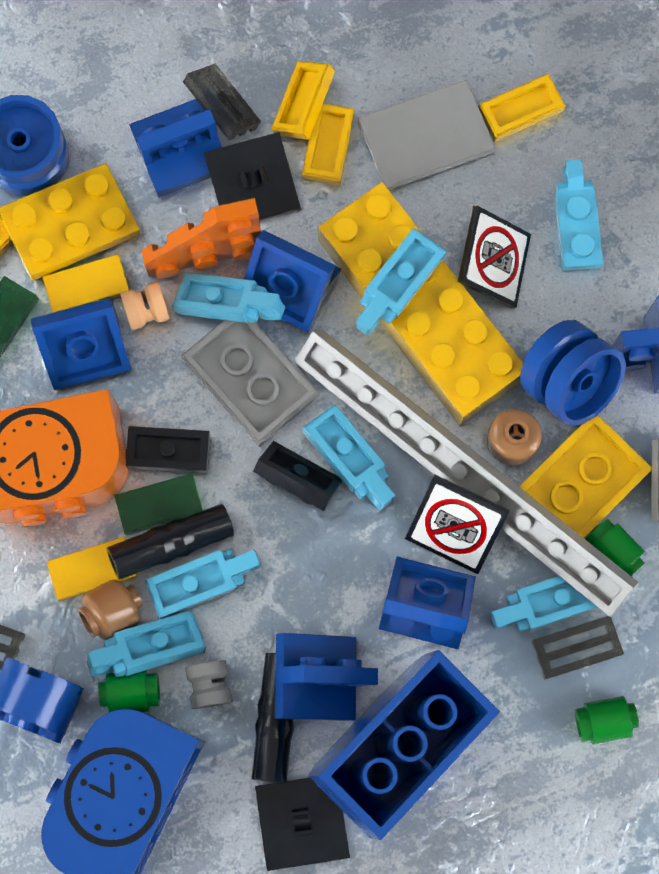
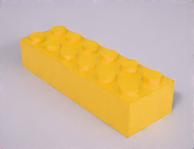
M381 182L318 226V242L336 266L341 268L342 274L362 298L365 295V288L411 230L415 228L419 232L421 231L384 183ZM444 260L434 270L398 318L395 317L390 324L383 319L380 322L459 426H462L520 383L523 362L465 287L458 282V278Z

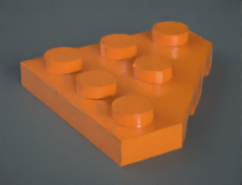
M255 198L215 206L203 213L204 220L196 227H194L193 223H186L167 235L168 241L164 246L158 248V245L151 244L142 249V256L148 276L156 275L157 278H169L179 274L181 269L195 267L197 270L209 269L218 265V261L231 258L235 261L249 260L256 239L261 233Z

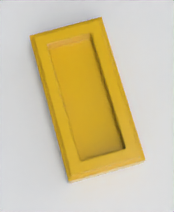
M297 61L271 128L274 133L280 132L282 137L310 139L335 73L330 64Z
M547 73L479 104L478 107L494 142H497L563 112L566 106Z
M322 104L308 141L302 171L303 180L340 186L355 109Z
M119 254L43 276L53 313L106 298L111 300L121 297V292L130 290Z
M121 537L47 561L57 600L61 602L83 595L109 580H118L110 563L106 547L127 539ZM136 573L123 579H120L118 581H127L138 577V575Z

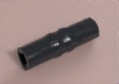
M219 504L185 518L173 519L163 526L153 527L143 534L106 547L114 573L118 580L156 565L167 564L177 557L188 556L197 549L233 536L234 530L226 508L223 504Z
M265 653L261 694L257 704L258 718L255 724L256 740L251 779L287 783L294 722L293 719H275L276 653Z

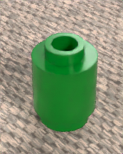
M608 518L585 539L630 576L645 564L640 558L645 552L643 548L619 523L614 525Z
M147 670L120 677H115L114 673L106 674L105 682H99L98 684L100 707H107L108 712L121 709L148 712L150 707L160 706L158 674L148 673Z
M624 696L586 702L584 707L575 709V720L581 742L591 741L592 744H599L633 737V728L639 727L635 704H627Z

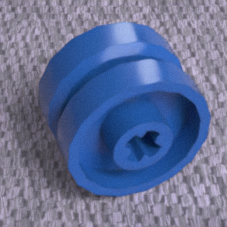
M9 95L1 98L0 188L14 195L28 196L56 184L62 178L68 166L69 147L55 113L43 101L29 95Z
M564 320L550 327L531 347L521 368L520 383L524 392L538 403L547 406L548 411L559 420L570 426L580 425L596 417L609 405L624 379L626 361L622 352L605 340L598 338V335L577 320Z

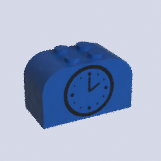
M440 650L427 653L410 665L320 758L308 776L369 838L382 840L500 711Z
M131 709L115 710L96 720L89 728L83 741L76 739L66 758V762L71 765L63 780L59 778L55 780L46 798V802L51 805L42 824L41 839L44 852L51 864L64 874H141L205 741L152 715Z

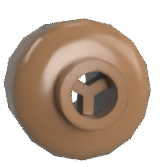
M519 409L505 410L496 416L489 427L487 435L489 451L495 459L503 464L513 466L527 462L533 457L540 446L542 439L540 424L527 411Z
M113 579L85 593L82 597V607L78 609V614L91 637L99 636L103 640H108L113 637L114 632L138 625V609L143 604L138 592L132 585L125 587L121 582Z

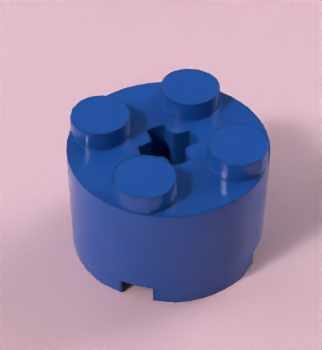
M6 657L0 670V720L61 744L84 688L43 670L29 667L30 665Z

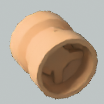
M159 281L148 284L145 290L136 292L131 289L120 293L132 331L143 328L146 322L155 320L160 323L170 320ZM145 302H148L149 309L146 308Z

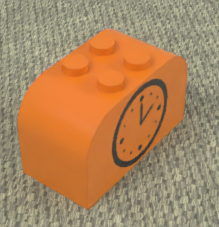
M108 389L0 410V523L13 524L21 522L22 527H32L46 523V517L62 514L63 519L81 517L87 514L86 509L110 502L123 489L129 473V469L126 467V445L119 407Z

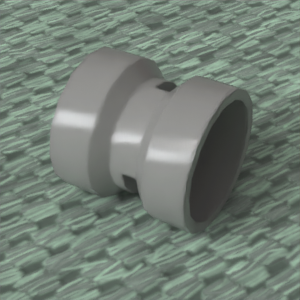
M225 660L185 667L187 680L192 683L193 693L190 696L192 709L219 706L233 702L231 690L225 684V677L228 674Z

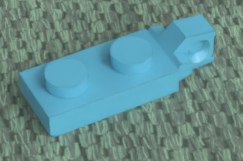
M581 159L565 161V167H563L564 182L557 183L554 196L562 271L602 268L604 262L596 192L593 189L592 180L584 181Z
M413 228L365 288V295L360 300V303L366 308L357 318V325L355 327L369 337L382 319L390 324L395 317L398 318L445 258L447 251Z
M187 272L183 276L172 304L176 314L243 323H255L258 317L264 320H281L286 306L283 305L279 294L268 293L266 288L258 286L255 280Z
M335 404L303 427V434L352 493L354 492L359 499L367 496L379 511L393 502L396 495L384 482L389 477L384 469L385 463Z
M233 549L226 551L218 550L145 580L157 615L159 619H163L236 590L238 586L245 584L244 574L262 566L255 550L236 557Z
M557 576L516 590L515 594L506 597L509 606L492 611V614L489 615L495 630L516 623L518 632H522L525 630L531 631L598 607L563 578Z
M187 611L114 632L112 638L104 641V648L87 653L86 663L91 677L109 674L113 671L115 677L129 676L205 653L206 645L193 612Z

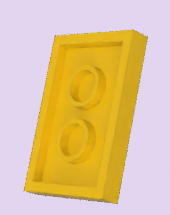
M107 163L0 207L1 220L31 281L140 235V229Z
M597 415L575 430L519 487L581 537L585 538L652 470V467Z

